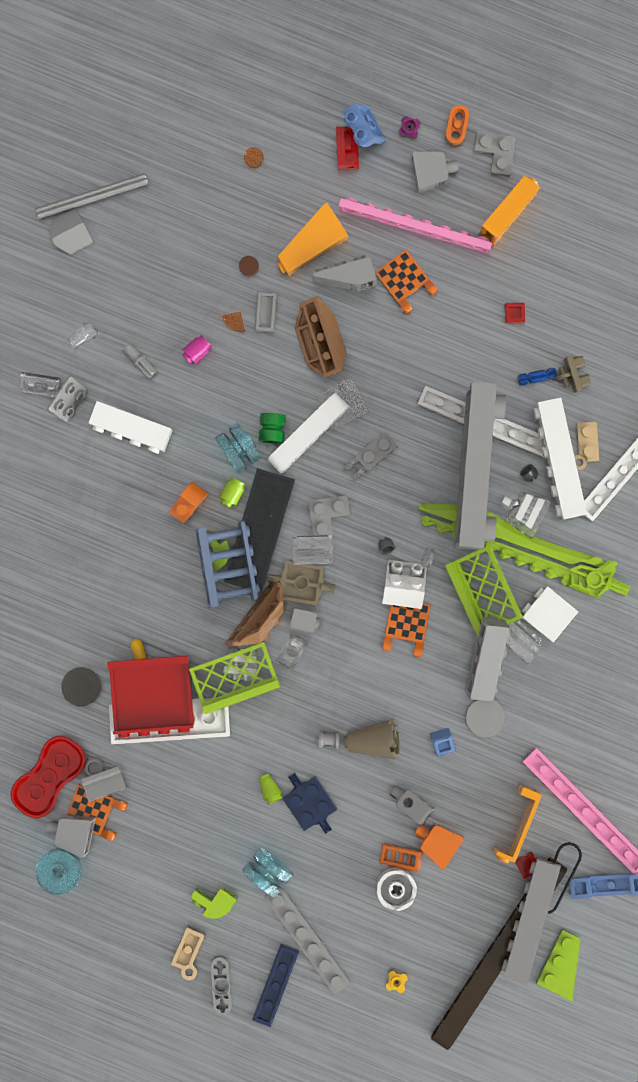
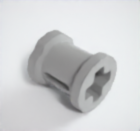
M320 730L318 748L323 746L338 749L339 732L323 733Z

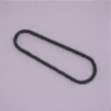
M567 842L557 849L553 863H556L560 850L567 845L574 846L578 850L579 858L555 907L548 911L547 914L555 912L581 862L582 852L575 843Z

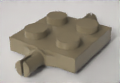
M285 561L284 571L281 576L269 574L270 578H276V580L268 578V582H279L281 584L284 601L318 606L322 591L333 593L335 589L327 588H335V584L324 583L323 566Z

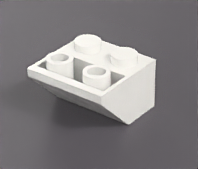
M388 560L382 604L422 609L427 565Z

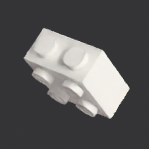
M548 586L544 589L540 587L534 594L536 599L531 604L528 602L521 610L523 613L522 619L547 640L554 642L578 611Z

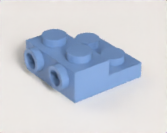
M355 103L343 111L345 115L344 121L349 128H352L354 132L353 138L358 145L369 147L374 143L382 144L386 141L369 106Z

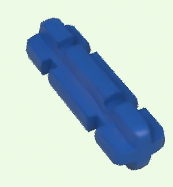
M549 368L547 371L539 370L529 372L528 374L518 375V382L520 385H526L528 382L531 384L545 381L546 379H555L557 372L555 368Z

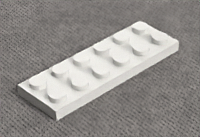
M213 697L204 698V699H205V701H207V700L213 699ZM194 698L192 699L194 727L190 728V732L178 733V729L170 730L169 734H158V731H151L150 735L138 736V733H130V737L118 738V734L113 735L112 704H109L111 744L230 736L229 706L204 715L200 699Z

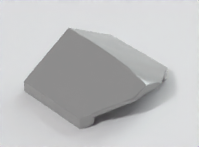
M76 208L52 219L49 235L54 245L69 255L93 244Z

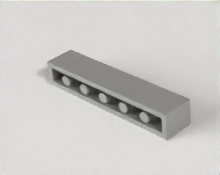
M540 858L537 859V862H532L529 872L533 874L531 882H526L524 893L527 894L526 901L521 900L518 910L522 915L520 921H515L513 928L516 936L514 940L510 939L507 949L508 952H511L509 960H504L501 970L505 972V978L528 984L561 868L559 864Z

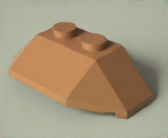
M318 296L301 302L295 330L307 366L321 374L324 378L342 372L346 349L334 313Z
M279 582L270 583L224 643L226 646L258 644L267 640L269 631L272 627L274 628L279 624L280 617L284 613L282 589Z

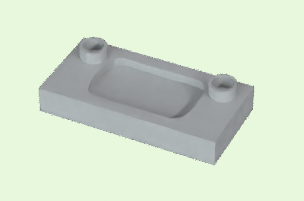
M472 382L466 391L454 548L480 550L484 548V541H495L496 517L486 516L494 419H504L506 409V395L496 394L497 384Z

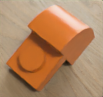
M192 481L180 494V497L169 510V513L185 524L194 511L205 501L209 493Z

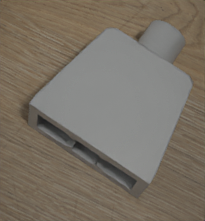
M412 152L417 193L445 185L449 180L448 173L459 172L457 160L446 162L444 152Z
M64 815L59 819L58 823L49 821L46 833L56 835L54 841L56 847L84 858L89 853L96 817Z

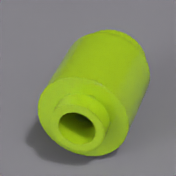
M231 477L219 495V498L222 499L220 503L230 508L232 505L236 506L245 490L243 489L245 484Z

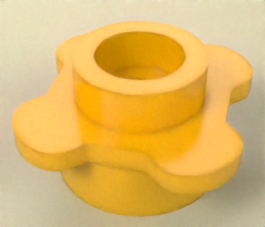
M390 971L388 974L389 980L386 983L387 990H396L398 993H403L405 991V981L408 979L407 975Z

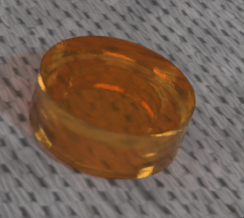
M252 147L246 150L244 161L248 167L258 168L262 165L264 156L259 148Z

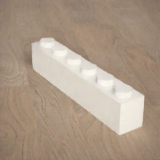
M556 398L538 402L533 411L535 419H539V438L543 439L544 442L542 453L544 459L547 458L549 466H546L548 478H552L553 485L550 486L551 493L557 500V505H555L557 517L560 516L561 520L584 516L587 514L562 399Z

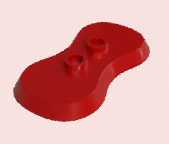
M55 736L49 739L44 744L36 765L14 782L10 794L14 806L24 815L35 819L49 814L56 803L57 796L62 787L83 771L86 756L82 748L65 736Z

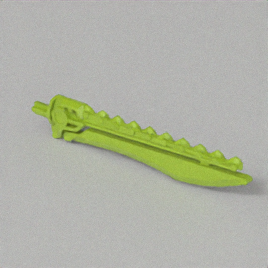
M420 504L418 506V509L452 521L450 525L423 515L421 523L425 527L435 524L440 533L452 531V536L455 538L457 505ZM487 511L486 516L496 517L497 520L495 538L569 565L582 562L597 568L578 565L570 569L496 541H484V547L490 545L493 551H498V556L501 559L514 557V563L517 566L528 563L529 569L532 572L545 570V576L548 579L559 576L563 585H568V587L594 598H599L608 589L627 596L630 585L613 578L616 565L618 564L617 561L608 560L604 563L602 558L539 539Z

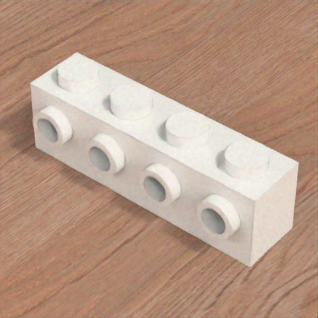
M98 401L89 420V424L93 426L92 430L103 433L104 430L111 433V437L122 440L123 437L130 440V444L138 447L143 444L148 446L147 450L159 454V451L165 452L173 431L171 428Z

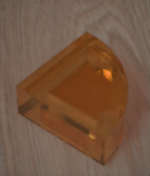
M241 312L222 315V319L228 328L236 332H245Z

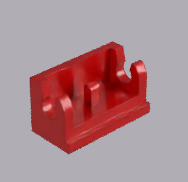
M336 126L338 170L359 169L358 144L353 138L354 132L352 128L348 126Z

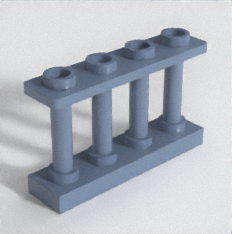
M245 521L238 522L239 528L212 533L206 531V527L195 529L208 608L219 606L218 602H221L222 599L250 595L251 601L258 600L260 588L258 583L255 584L254 576H257L255 564H252L251 561L253 547L248 543L250 529L248 525H245ZM237 536L241 538L242 548L219 552L209 550L208 543H211L212 540ZM244 556V568L220 572L213 571L212 563H214V560ZM247 575L249 587L222 592L216 590L215 582H218V580Z

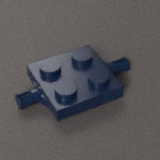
M296 773L290 775L288 778L294 785V788L290 793L283 796L282 799L303 831L318 824L325 834L331 831L332 828L327 823L326 818L338 808L317 776L308 781L300 782Z

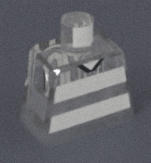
M520 492L516 501L505 495L500 506L510 511L506 521L527 537L533 539L551 501Z
M250 644L238 645V648L229 647L227 655L250 647ZM255 649L251 655V658L257 661L258 650ZM251 651L244 653V655L249 656ZM241 655L235 656L232 665L243 669L247 658ZM232 658L227 659L225 661L230 663ZM249 660L245 671L255 675L259 664ZM224 664V667H223V670H222V674H221V675H223V676H224V674H225V672H226V669H227V667H228L227 664ZM230 667L226 677L231 680H237L241 671ZM243 673L240 680L252 682L254 677Z

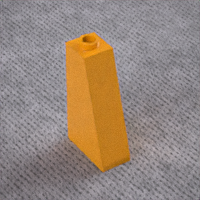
M524 175L482 225L479 235L488 238L489 242H492V245L495 246L540 189L538 182L532 177L528 178Z
M325 203L278 255L279 262L277 266L282 274L286 272L289 277L348 240V234L328 203Z

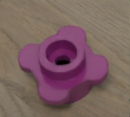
M407 116L403 117L401 120L402 127L399 129L400 135H409L411 138H416L420 121L408 118Z

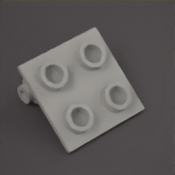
M68 376L47 409L67 422L74 414L78 404L84 399L88 389Z

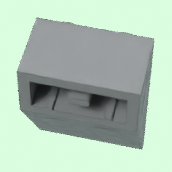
M365 255L354 258L353 262H338L335 264V267L329 269L327 267L318 268L313 273L314 284L354 292L376 287L377 282L371 258H365Z

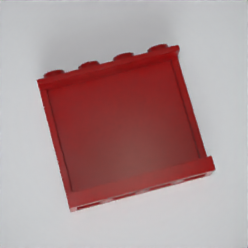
M189 655L107 662L111 684L113 735L118 734V738L130 737V733H138V736L150 735L151 731H158V734H169L170 730L178 729V733L190 732V728L194 727Z

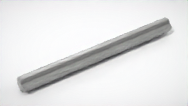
M143 173L35 208V213L38 219L147 185L148 180Z

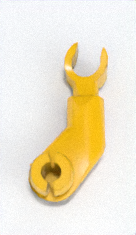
M133 639L130 643V648L134 658L147 659L142 641Z

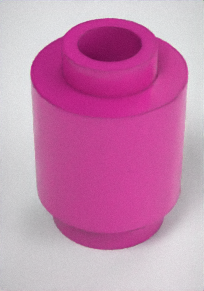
M201 335L199 338L193 339L182 349L184 351L182 356L189 364L191 362L196 364L209 353L211 345Z

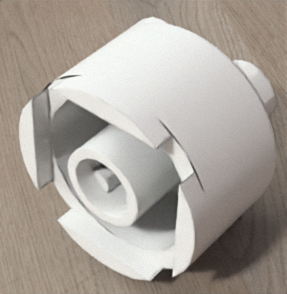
M392 867L380 874L376 883L378 899L384 907L401 911L411 906L414 902L417 886L413 876L407 870ZM393 886H401L399 888L400 892L392 891Z

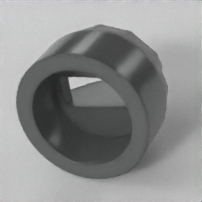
M529 464L522 469L520 475L524 480L532 482L533 478H537L538 472L532 464Z
M384 537L385 540L380 539L378 548L381 554H388L394 551L395 545L392 539Z

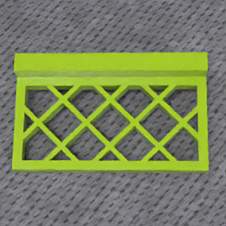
M490 545L445 565L477 637L481 619H487L488 614L498 617V620H506L507 625L523 618ZM487 551L490 557L488 565L478 561L480 554ZM467 560L474 563L471 573L464 571L461 562ZM477 565L487 568L483 578L474 575ZM489 570L497 572L498 580L496 583L487 580ZM472 577L482 581L479 591L472 589L470 585ZM485 583L495 586L492 596L482 593ZM498 588L505 590L507 594L505 601L495 598ZM480 595L490 599L487 609L479 605ZM493 601L503 604L500 614L490 611ZM506 606L514 610L516 617L510 619L503 616Z
M265 642L189 669L202 704L204 715L281 687ZM262 647L264 652L261 662L251 658L253 651ZM251 651L249 656L244 655V653ZM241 655L247 658L243 669L232 665L235 656ZM232 658L231 661H230V663L224 661V660H227V659ZM265 658H266V661H267V663H268V666L265 665V664H263ZM249 660L260 664L255 675L245 671ZM222 662L228 665L224 676L213 671L216 663ZM213 665L211 670L206 667ZM262 666L270 669L271 678L264 680L257 676ZM230 667L241 671L236 682L226 677ZM204 669L209 672L205 683L197 679L196 670ZM243 673L254 677L251 685L244 686L239 683ZM211 674L222 678L218 688L207 684ZM224 679L235 684L232 692L226 693L220 690ZM237 685L242 687L241 689L235 690ZM206 686L216 691L213 699L205 701L202 694ZM218 692L224 694V695H221V696L216 697L217 694H218Z

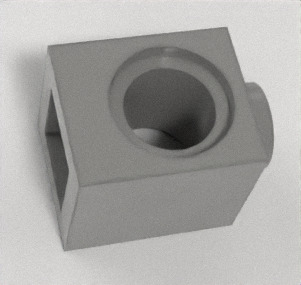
M294 608L290 628L313 633L314 629L318 630L320 618H317V613Z

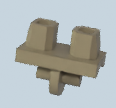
M567 356L564 359L565 366L559 368L561 375L557 376L556 379L557 381L563 380L565 387L569 386L571 382L573 392L576 393L591 384L588 373L579 376L577 369L586 366L584 357Z

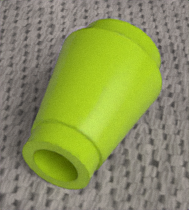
M270 774L258 778L263 799L268 805L282 799V792L272 777H270Z

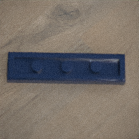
M280 944L252 1018L253 1021L271 1027L299 954L298 950Z

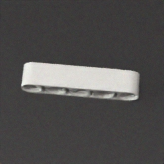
M335 392L270 455L267 461L282 474L350 406Z

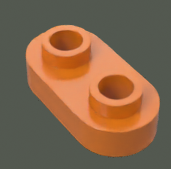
M463 105L454 106L449 114L445 138L451 145H459L465 138L469 111ZM460 114L462 119L458 120L455 116ZM457 133L459 137L455 139L452 137V134Z

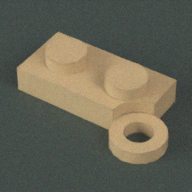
M597 422L576 423L578 455L574 457L575 461L581 459L583 462L581 466H577L579 471L586 467L587 462L599 461Z
M188 926L171 965L182 969L181 975L185 980H193L197 975V968L193 965V962L205 934ZM186 969H192L193 974L188 976L185 972Z

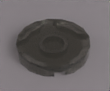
M74 668L63 678L61 684L62 693L70 704L78 707L87 706L95 702L99 697L101 680L98 674L89 668Z

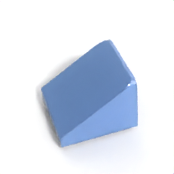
M449 728L430 733L436 756L456 751Z

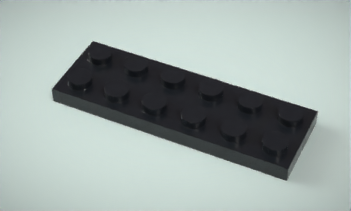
M257 468L242 521H245V525H248L250 529L248 543L253 547L251 561L252 564H255L257 576H254L255 584H259L260 593H262L295 479ZM237 536L233 549L242 548L240 536ZM244 556L232 557L227 570L244 568ZM247 575L224 579V582L243 588L249 587Z

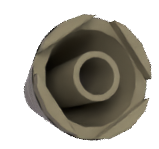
M390 719L347 733V736H344V747L353 753L398 759L396 754H399V732L394 731V727H398L395 719Z

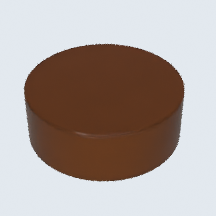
M253 256L243 257L239 262L240 272L245 276L255 275L259 269L256 258Z

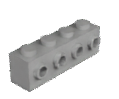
M481 619L465 691L472 700L493 702L494 695L498 692V677L502 675L501 664L503 658L506 657L507 640L511 636V629L503 620Z

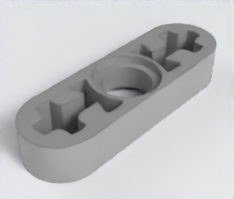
M216 956L211 962L213 1009L216 1014L225 1016L232 1007L229 962L224 956ZM218 961L225 964L222 968V975L226 974L227 977L218 976L215 978V975L219 974L218 967L214 966ZM217 981H225L227 988L224 991L217 990L215 986ZM228 994V997L224 996V1004H228V1006L222 1011L221 1007H217V1005H220V996Z

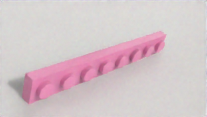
M341 198L339 203L340 211L489 254L492 242H489V239L486 237L478 236L475 238L465 231H451V228L448 226H434L428 220L422 219L417 221L413 219L414 217L407 214L400 216L387 208L383 210L376 209V206L370 203L359 204L353 198Z
M535 748L522 762L632 873H638V850Z

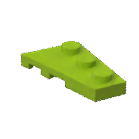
M561 929L536 980V984L570 1001H573L580 937Z

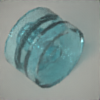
M237 422L229 428V432L234 438L233 441L223 432L216 436L215 440L239 474L247 469L242 456L245 455L252 464L259 461L261 457L247 432H244Z
M59 847L50 850L40 859L36 866L38 884L44 891L55 895L68 893L79 883L83 875L81 858ZM58 868L62 869L61 873L57 871Z
M259 848L253 856L256 863L248 862L242 871L257 887L276 898L283 890L279 882L287 884L294 875L276 857L266 850Z

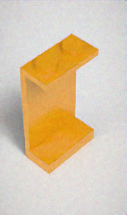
M522 784L518 785L516 791L520 795L530 798L510 850L507 852L498 847H493L498 860L508 864L510 861H516L542 797V794Z

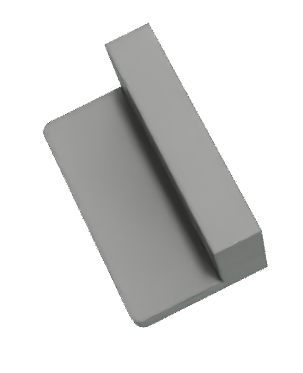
M118 766L80 780L88 802L127 789Z

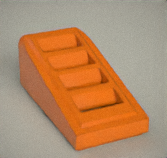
M383 843L379 863L418 872L421 869L424 852L418 849ZM390 849L392 850L391 859L387 860L388 851ZM397 851L400 852L398 862L395 861ZM407 853V862L403 863L404 854ZM416 855L415 864L413 865L411 864L412 856Z

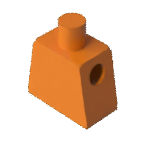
M433 823L430 829L423 825H418L414 831V834L422 839L419 848L442 870L445 869L465 839L461 834L436 823Z

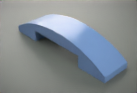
M638 873L604 874L572 878L570 882L571 898L581 899L592 898V896L631 894V896L638 895Z

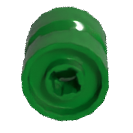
M260 413V425L263 428L259 430L258 441L264 443H284L285 432L281 428L285 425L286 415Z

